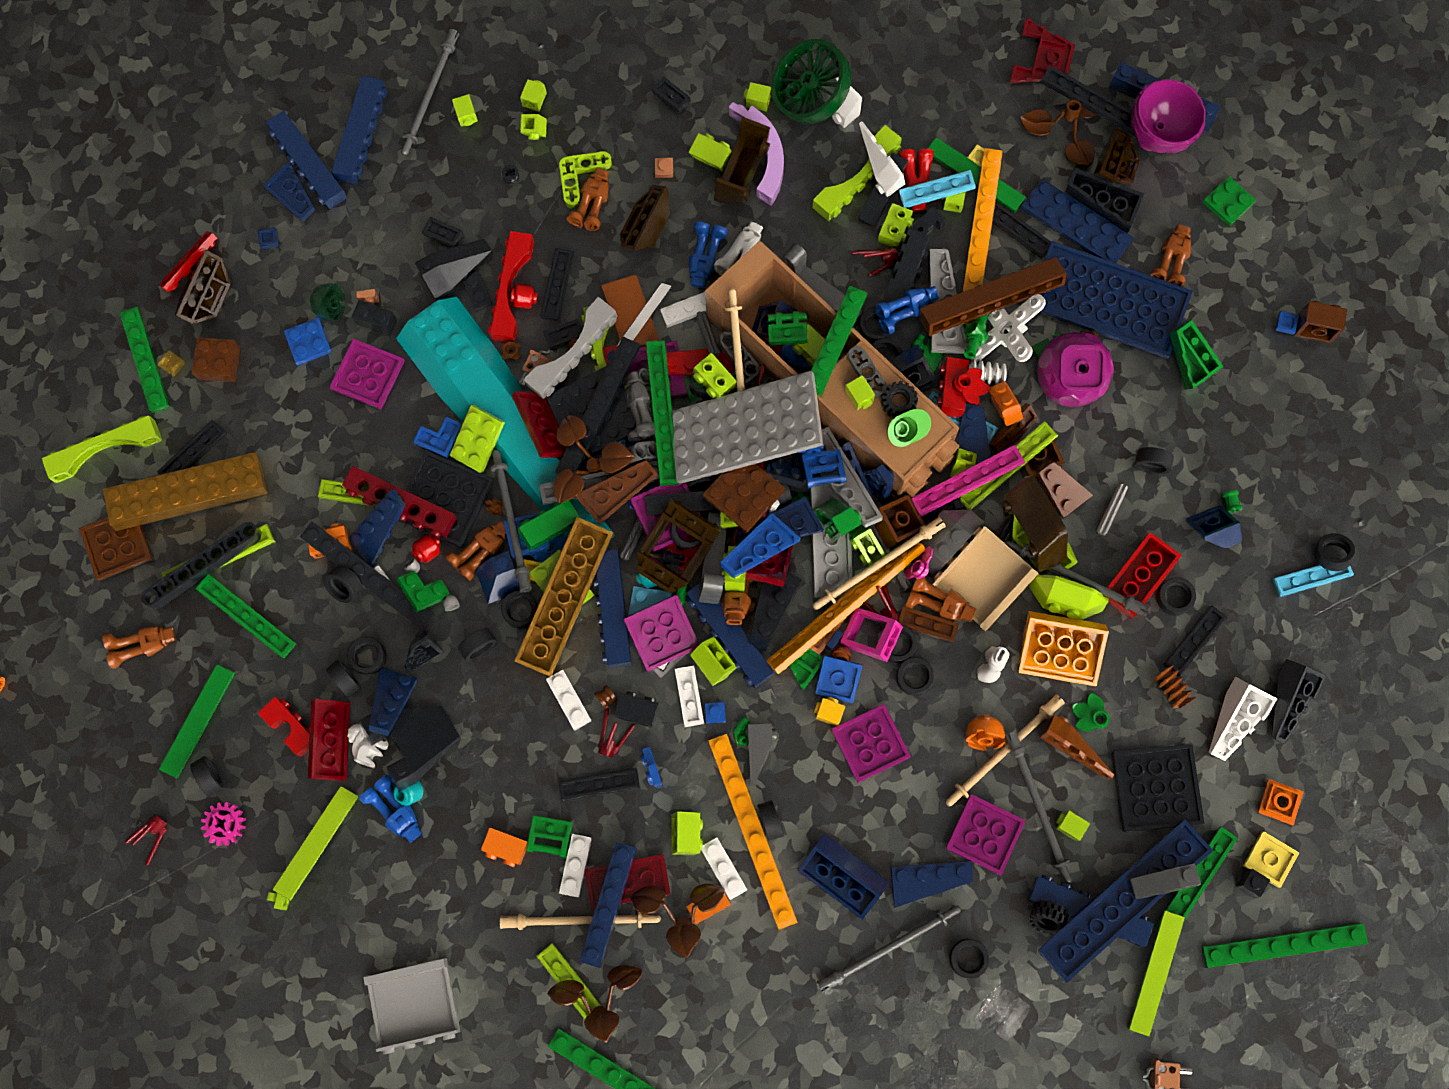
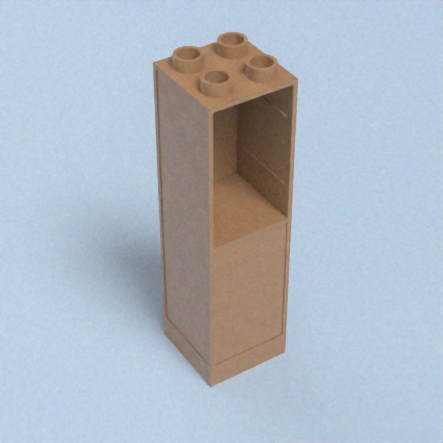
M759 240L705 290L706 311L709 321L721 333L732 332L730 311H725V308H730L729 289L733 288L736 290L737 307H742V310H738L740 341L760 367L761 364L765 365L763 373L774 382L808 372L809 370L789 366L770 348L772 345L766 344L752 331L759 306L781 300L797 309L799 313L807 312V320H799V323L807 322V325L810 324L819 334L825 335L824 339L828 335L837 312ZM852 328L822 397L817 395L821 428L829 427L841 447L843 444L850 442L859 465L865 470L882 464L886 469L889 468L894 474V483L890 494L896 500L902 498L906 493L913 498L919 495L928 485L927 479L932 474V468L940 473L955 458L953 454L960 446L955 441L960 427ZM859 346L866 351L887 386L889 384L892 385V382L895 381L896 384H899V381H903L902 384L907 382L909 387H914V392L917 391L918 397L916 409L924 410L931 418V428L925 437L904 447L893 445L888 438L887 430L894 416L891 415L889 417L887 416L888 413L883 411L884 407L881 405L882 397L874 398L873 404L866 409L860 408L857 410L845 392L846 384L858 378V375L848 361V353L852 347ZM854 353L853 359L857 358L860 365L863 364L860 360L861 354L857 355ZM864 368L862 374L869 377L873 374V371L870 368ZM875 377L872 380V382L874 383L873 390H878L879 392H881L882 386H877L875 384V379L877 378ZM896 394L892 397V402L897 407H903L907 404V398L902 394Z

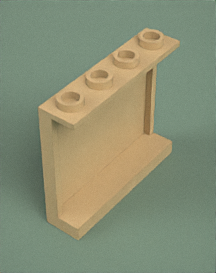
M985 526L983 529L979 527L972 535L974 539L970 543H964L959 549L961 553L957 558L953 556L947 562L948 568L944 572L940 570L933 578L935 580L933 585L945 592H949L952 589L960 594L966 602H969V606L976 608L972 619L984 631H987L1039 573Z

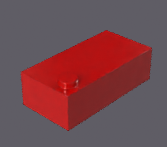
M1149 532L1106 588L1125 597L1132 595L1135 597L1134 599L1145 604L1182 555ZM1109 598L1108 602L1130 619L1138 614L1131 610H1125L1122 603Z

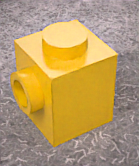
M832 697L823 698L822 703L817 702L814 713L817 714V720L839 726L845 706L838 704L839 701Z

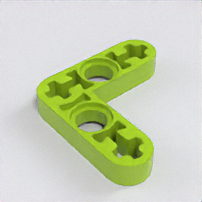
M601 151L567 156L560 160L559 168L563 197L567 207L577 208L581 202L577 174L594 172L596 168L609 169L612 165L609 153ZM602 158H605V164H602ZM583 160L591 162L588 167L581 166ZM567 163L570 164V173H567L565 167ZM573 179L575 183L573 186H567L565 184L566 180ZM570 192H573L574 202L570 201Z

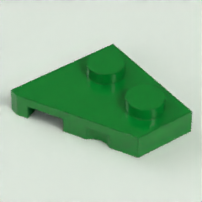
M810 648L789 665L802 690H805L820 669L824 659Z

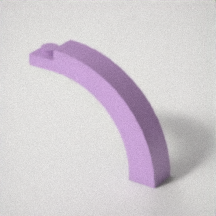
M732 102L729 106V116L741 123L742 118L745 117L771 127L768 143L771 144L766 154L767 168L761 183L756 189V197L772 206L780 191L784 172V155L780 138L772 123L758 109L751 106L747 111L743 105H737Z

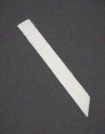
M660 284L623 337L634 340L671 288L670 285Z

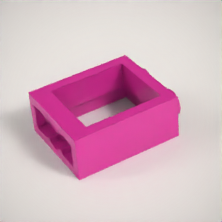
M856 608L850 616L847 629L843 632L844 635L842 636L841 643L850 650L888 662L903 627L894 619ZM864 618L886 625L875 649L854 642Z

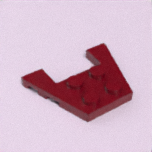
M1026 18L1022 36L1039 39L1040 42L1033 69L1014 65L1010 83L1041 81L1050 65L1068 75L1075 44L1057 34L1053 35L1046 31V28L1042 25L1038 26L1032 23L1033 20Z

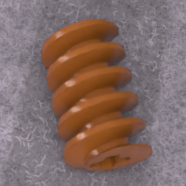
M1171 666L1159 673L1154 678V681L1161 680L1162 682L1158 687H1166L1163 695L1170 694L1167 701H1175L1171 707L1181 708L1196 699V697L1189 698L1192 691H1184L1187 684H1180L1183 678H1176L1175 676L1179 671H1171L1173 667Z

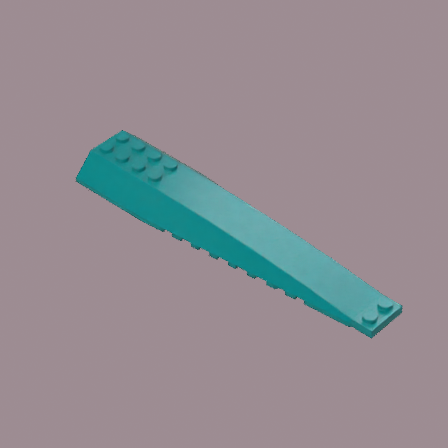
M457 297L436 301L407 321L397 336V341L438 396L462 422H464L471 405H476L505 421L493 451L498 450L500 452L502 463L508 465L506 470L508 474L542 511L553 509L556 503L543 505L539 485L555 482L558 473L555 471L562 458H540L512 398L515 391H523L499 351ZM577 498L569 500L581 519L611 531L605 521L599 525ZM571 529L564 533L566 538H568Z

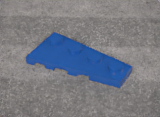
M771 513L720 562L719 566L735 578L798 543L801 538Z

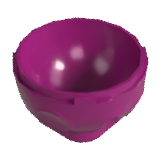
M1165 79L1146 85L1138 94L1132 108L1130 123L1135 137L1143 149L1157 153H1178L1187 149L1203 133L1206 110L1201 97L1189 84L1186 85L1181 81Z
M1078 332L1061 334L1051 339L1044 346L1037 365L1038 380L1043 393L1055 403L1068 407H1082L1100 398L1107 391L1114 371L1110 350L1107 349L1101 340L1092 334ZM1080 365L1084 366L1083 372L1079 371Z

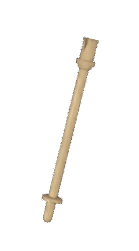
M731 288L728 291L730 308H725V311H730L737 392L745 390L738 310H742V307H737L736 290Z
M937 517L928 525L921 526L918 534L831 592L825 589L826 595L814 602L813 608L818 610L830 601L836 604L834 598L921 540H930L932 535L946 527L944 522L936 526L942 519Z
M1056 694L1045 706L1042 705L1039 708V714L1017 733L1020 742L1044 719H1051L1053 713L1065 704L1062 698L1058 699L1060 696ZM1007 743L962 786L956 784L957 790L946 800V804L952 806L962 796L968 798L967 791L1011 751L1009 744Z
M640 912L637 915H617L615 924L638 923V927L642 928V923H658L661 917L657 914L642 915ZM519 913L518 916L501 915L500 929L518 928V930H523L526 926L591 924L593 916L526 917L523 913Z

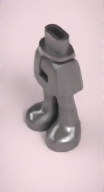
M632 372L627 376L626 388L628 389L625 391L627 407H630L635 419V429L630 431L627 436L628 441L636 442L650 438L651 435L656 433L646 406L647 401L650 399L647 389L642 380L639 379L638 372Z

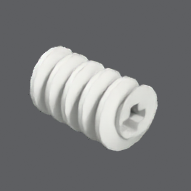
M974 359L969 364V369L978 368L982 370L980 379L982 381L987 380L989 386L992 381H995V385L1006 381L1007 368L1004 363L1000 368L996 362L992 367L989 361L984 366L983 361L980 360L977 365Z

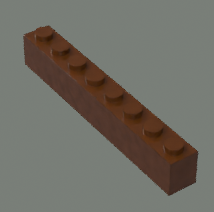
M1056 257L1047 259L1039 264L1028 266L1018 272H1012L1007 276L978 285L973 289L944 298L936 303L925 305L920 308V322L928 335L932 336L1029 299L1033 295L1042 294L1065 285L1067 273Z

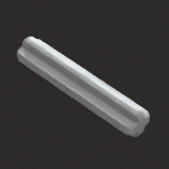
M1122 483L1117 485L1096 530L1098 534L1102 536L1107 534L1128 486Z

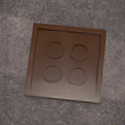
M753 464L723 472L703 493V498L748 533L786 489L759 466Z
M106 517L79 528L95 578L98 581L153 560L141 525L116 531L109 524V519Z

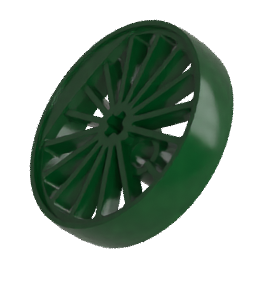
M809 39L794 45L780 59L773 74L771 89L776 106L784 115L798 123L815 124L826 120L841 107L849 93L851 86L850 64L845 55L836 46L825 40ZM818 49L815 63L813 64L812 51ZM824 50H826L827 55L822 61ZM806 53L809 70H807L801 59V56ZM796 60L804 71L802 74L791 68ZM836 67L838 68V71L830 73ZM790 70L793 73L800 76V79H789L785 77L788 71ZM839 77L838 82H827L828 80ZM784 83H790L787 86V88L783 90ZM821 86L836 87V88H835V90H834V92H833V94H832L831 92H829L828 90L824 89V88L821 87ZM819 89L831 97L825 101ZM787 95L789 99L784 102L783 97ZM817 95L823 104L819 108L817 104ZM811 100H812V109H813V111L808 113L809 107H810V104H811ZM794 102H796L792 110L789 111L788 107ZM804 103L802 114H797Z

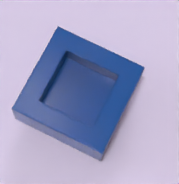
M1280 311L1275 330L1294 335L1299 315Z
M724 702L705 704L706 724L726 723Z

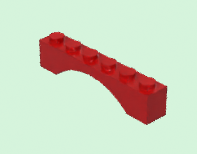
M510 231L509 238H506L505 248L507 251L506 255L503 254L502 257L503 272L500 271L499 273L500 287L496 289L495 299L497 302L496 306L492 308V317L494 318L493 323L489 324L488 333L493 341L515 343L518 325L510 309V290L518 271L532 257L534 247L532 234Z

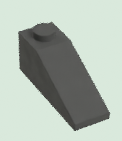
M748 724L750 786L755 785L771 750L772 741L776 740V728L772 729V724Z
M1195 864L1129 879L1135 900L1193 888L1201 884Z

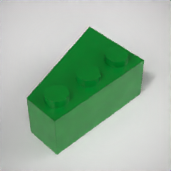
M1192 320L1183 322L1169 332L1185 390L1194 389L1224 367Z
M834 498L813 509L832 542L862 524L860 521L862 518L856 509L853 510L851 506Z

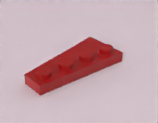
M708 349L666 353L668 374L693 377L694 367L709 355ZM720 351L719 356L716 358L731 374L735 371V368Z

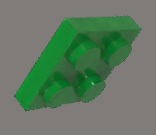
M1229 176L1202 203L1230 227L1256 200Z

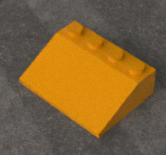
M1028 611L1018 673L1097 686L1109 632L1106 624Z

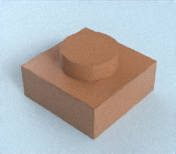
M655 158V178H672L673 158Z
M375 289L356 291L358 300L372 305L379 303V296Z

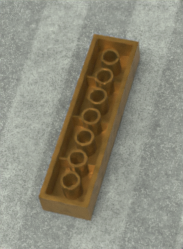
M256 452L103 489L109 524L116 531L268 494L261 459Z
M576 518L514 662L551 677L613 532L581 518Z

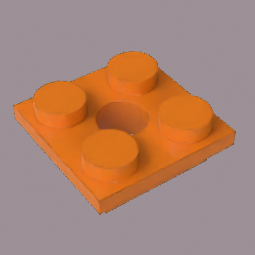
M1268 779L1258 813L1293 826L1304 791ZM1279 796L1286 800L1285 807H1280L1277 804Z

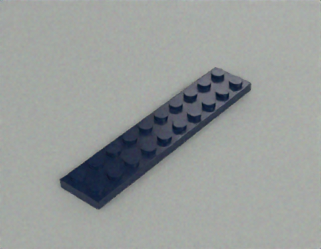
M1183 820L1037 950L1038 953L1064 983L1069 982L1165 895L1160 894L1135 900L1129 879L1190 864L1197 866L1214 850L1186 820Z

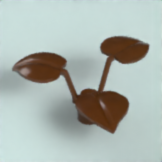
M1069 100L1066 109L1061 110V113L1054 121H1051L1050 113L1042 109L1032 110L1027 114L1021 115L1020 120L1024 128L1037 136L1049 134L1051 131L1050 125H1054L1062 116L1067 121L1074 122V143L1067 145L1065 149L1066 158L1078 165L1088 166L1093 163L1095 158L1093 145L1086 139L1077 142L1078 116L1092 118L1096 114L1082 107L1079 101Z
M573 415L566 416L562 420L557 430V440L564 446H571L576 443L589 458L587 461L588 471L576 470L573 473L570 469H565L558 474L554 482V493L560 504L575 498L583 490L584 480L578 474L589 475L603 471L613 473L624 468L635 459V456L619 442H611L606 445L602 450V458H593L578 441L585 437L587 432L586 425L580 418Z
M714 884L696 886L690 894V900L694 903L691 917L681 916L678 920H676L666 903L663 902L666 892L661 887H643L631 896V901L635 909L642 914L654 913L662 905L675 925L667 931V942L678 954L688 958L701 938L699 927L693 924L695 922L696 908L698 907L702 912L714 909L723 899L725 889Z
M628 965L617 966L610 970L607 979L612 984L610 985L606 1008L597 1006L592 1011L584 995L581 994L584 990L583 984L575 980H565L555 984L550 988L547 995L550 996L554 1003L562 1006L574 1004L580 998L589 1014L584 1020L585 1028L593 1036L607 1043L620 1022L619 1016L615 1012L610 1011L614 987H617L619 990L631 988L641 978L642 970Z

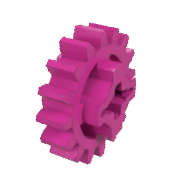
M219 802L217 803V808L211 805V812H204L207 818L201 819V822L205 823L201 830H206L203 836L206 838L210 837V843L216 841V845L221 846L223 843L228 846L230 844L229 840L237 842L236 836L243 835L240 829L246 828L242 825L246 818L240 817L243 811H236L237 805L231 806V803L228 802L223 805V803ZM221 811H229L230 814L224 815ZM222 832L226 837H218L216 834Z

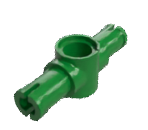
M989 314L976 318L964 330V334L967 336L964 356L968 359L974 358L978 347L983 345L989 338L988 333L985 331Z

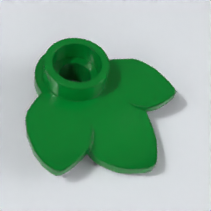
M1090 693L1087 703L1072 705L1074 715L1080 719L1076 723V728L1089 732L1094 728L1103 729L1109 724L1110 718L1108 713L1104 711V702L1097 695ZM1097 716H1100L1102 718L1101 723H1098L1096 721Z

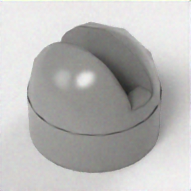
M411 558L404 564L403 569L407 573L412 571L418 573L420 564L415 558Z
M448 595L443 600L445 611H452L460 606L458 599L453 595Z

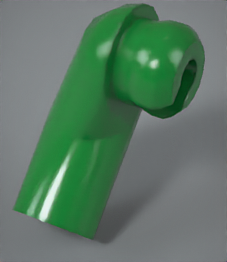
M742 716L733 729L734 740L739 746H745L748 743L745 729L750 721Z

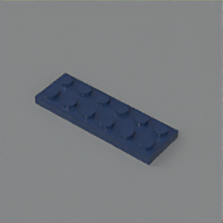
M1043 178L1021 206L1023 211L1089 254L1113 263L1118 262L1134 239V237Z

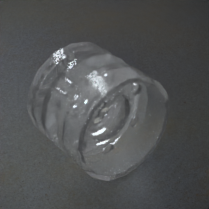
M999 984L983 1001L976 1020L982 1023L987 1018L985 1022L987 1028L996 1022L997 1025L994 1033L1003 1040L1008 1041L1024 1021L1029 1012L1030 1005L1019 997L1010 1003L1012 992L1008 990L1003 995L1005 987Z

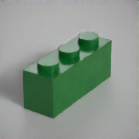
M569 500L563 504L558 502L553 506V509L541 511L533 520L527 519L523 521L518 529V534L529 552L572 529L576 518L580 517Z

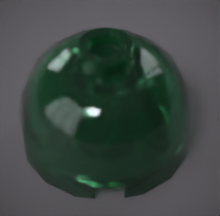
M332 283L317 286L310 296V306L313 313L324 320H338L345 310V306H342V299H345L343 289L338 284Z

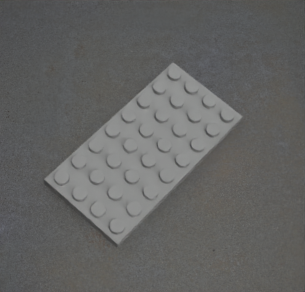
M812 371L672 411L676 480L679 484L823 446L815 376Z

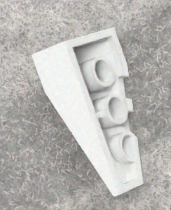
M837 77L827 82H838L839 78ZM821 86V87H823L824 89H826V90H828L829 92H831L832 94H833V92H834V90H835V88H836V87ZM851 86L844 103L832 115L835 123L840 124L844 128L860 115L862 97ZM819 89L823 98L827 101L831 96Z
M861 121L859 125L877 182L875 186L881 195L884 193L888 197L905 185L904 175L891 157H887L883 147L880 144H876L875 137Z
M1235 677L1225 695L1209 753L1225 761L1241 745V740L1248 733L1251 734L1255 730L1254 726L1260 720L1264 721L1277 698Z

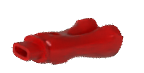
M905 149L899 151V156L909 161L904 170L906 188L928 182L934 150H918V178H916L915 150ZM928 202L912 206L911 210L914 213L925 212Z

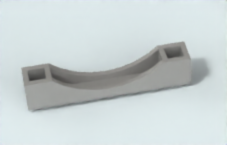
M598 297L586 310L583 330L573 347L558 359L547 364L535 366L524 379L525 384L542 399L550 396L555 389L554 387L567 377L569 370L575 368L580 361L579 359L584 354L586 355L590 352L595 341H599L603 337L604 331L615 324L618 317L616 311Z

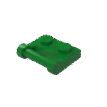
M533 816L527 852L533 853L538 851L567 858L573 822ZM536 837L562 841V846L535 843Z

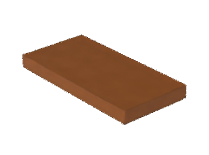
M636 274L601 285L607 304L616 311L618 316L614 325L620 341L646 305ZM651 316L633 340L639 343L641 347H645L647 341H659Z

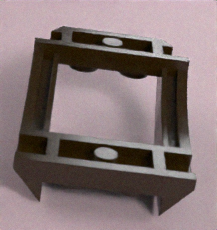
M671 499L646 542L637 553L638 573L669 593L687 586L721 530L716 522L715 524L710 523L682 505V501ZM670 522L702 542L682 576L650 556Z

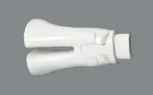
M750 222L747 227H744L728 252L715 262V271L722 276L735 264L740 254H742V257L760 240V233L763 227L754 222Z
M991 646L985 652V659L988 663L982 664L977 669L978 680L992 683L1000 677V671L1005 667L1009 658V652L1006 648Z

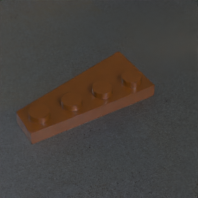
M644 460L581 491L576 498L600 525L659 474L647 460Z

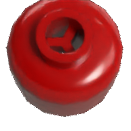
M516 284L514 288H511L510 302H513V306L516 308L530 309L532 304L537 302V292H534L532 285Z
M423 535L413 543L411 553L418 562L429 563L440 554L439 546L441 544L435 536Z

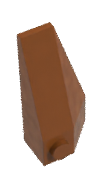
M1054 715L1040 738L1107 780L1112 779L1114 776L1112 771L1075 728L1068 723L1069 720L1061 715H1058V717Z

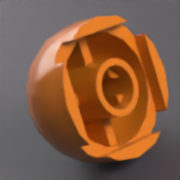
M988 714L974 718L966 728L965 740L967 745L982 751H987L986 747H993V750L1003 747L1005 744V731L1002 723Z

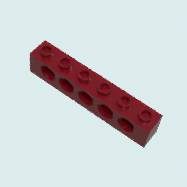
M354 466L351 467L341 485L346 490L345 493L353 498L358 496L362 498V502L370 506L373 504L378 505L382 499H378L380 493L385 492L387 495L389 491L396 490L406 504L399 520L403 522L409 520L413 522L412 525L420 530H423V528L430 530L429 533L437 538H440V536L447 538L457 519L453 513ZM363 485H369L366 491H361ZM419 508L418 514L411 515L413 509ZM431 516H436L435 522L428 523V519Z

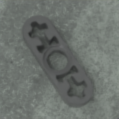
M859 346L852 347L848 353L849 363L858 377L863 375L862 370L864 368H870L873 371L871 376H864V378L873 390L874 383L872 380L877 377L875 384L882 386L881 392L878 390H873V392L875 393V398H881L884 390L887 389L886 382L866 351ZM854 353L857 355L861 354L860 360L863 364L860 365L857 358L853 359Z

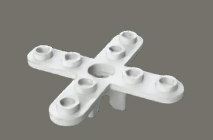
M1039 294L1031 296L1010 315L1004 308L989 313L988 320L994 328L988 332V340L978 347L976 356L971 360L974 359L976 362L982 360L997 346L1002 344L1004 347H1008L1016 360L1019 362L1027 361L1031 357L1033 349L1022 333L1028 330L1025 323L1044 308V297Z

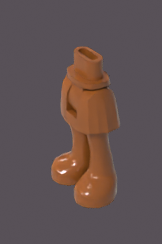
M596 168L594 174H591L580 190L582 199L578 210L570 211L567 215L569 223L578 228H582L584 225L590 231L599 230L601 225L598 219L602 202L605 203L608 199V171ZM592 200L593 204L591 211L589 213V216H587L585 219L589 203Z
M1176 225L1175 230L1172 231L1162 245L1161 251L1164 255L1159 268H1154L1150 276L1166 281L1168 268L1173 257L1175 262L1167 282L1181 287L1185 285L1186 279L1181 274L1184 260L1188 259L1191 254V235L1189 234L1191 229L1189 227Z
M499 520L495 525L492 524L473 535L475 539L462 552L458 554L449 552L445 555L450 564L469 582L474 578V571L489 555L494 557L506 539L504 523ZM480 547L482 548V550L471 561L463 565L466 562V560L476 550H478Z
M746 578L745 592L726 591L722 596L721 606L727 624H742V619L745 618L751 604L748 588L754 580Z
M925 577L916 579L905 607L911 609L917 604L924 605L940 613V617L956 621L964 619L971 622L976 608L969 606V602H966L956 591L951 589L949 592H945L928 583ZM920 592H925L932 596H935L943 600V603L938 602Z
M163 626L141 627L137 633L116 638L111 633L102 635L103 644L107 651H109L106 653V658L111 669L119 667L123 661L145 653L148 657L162 650L164 646H168L169 642L176 641L172 626L167 628ZM140 642L139 646L126 649L123 651H116L120 648Z

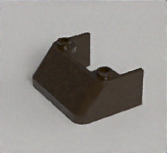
M745 117L742 118L740 135L722 179L717 177L714 201L742 204L744 200L748 201L751 193L749 188L763 154H767L771 144L768 143L771 127Z
M1032 474L1024 477L1003 497L1001 506L1004 517L1014 514L1030 540L1028 551L1032 557L1037 559V571L1040 573L1067 561L1068 533L1063 521L1036 478Z

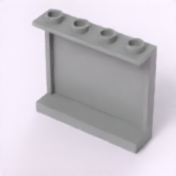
M447 958L363 977L365 986L368 985L378 1048L376 1052L383 1051L384 1055L395 1052V1048L403 1046V1050L415 1047V1043L423 1041V1045L435 1043V1038L442 1036L443 1040L456 1038L455 1033L460 1032Z

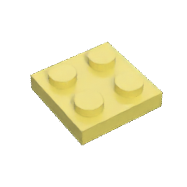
M1262 831L1243 867L1256 870L1269 878V883L1281 888L1299 852Z

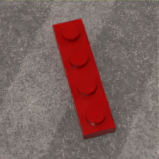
M206 231L158 285L167 292L176 289L179 285V280L191 272L190 268L195 263L197 264L204 250H210L215 245L217 237L213 233Z

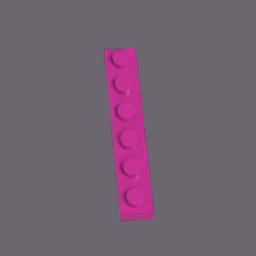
M1013 445L911 499L920 516H923L1024 464V459L1016 445Z

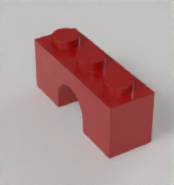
M947 357L945 363H941L940 375H942V380L939 381L938 391H941V395L938 396L936 405L948 417L961 419L965 411L966 400L961 392L953 388L957 375L965 374L969 370V360Z
M274 697L258 714L274 729L288 722L291 726V732L284 742L297 756L302 757L309 750L310 726L306 727L302 723L304 719L297 712L293 713L289 709L291 705L284 698Z

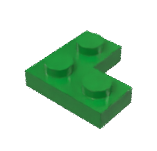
M412 571L397 579L399 586L415 612L439 603L448 595H451L441 579L424 586L416 571Z

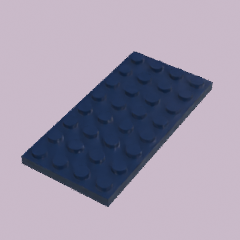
M1051 241L1044 260L1056 257L1067 273L1066 281L1063 286L1039 294L1045 299V306L1039 313L1088 331L1096 330L1097 334L1167 359L1170 357L1173 345L1169 332L1182 323L1193 292L1192 290Z

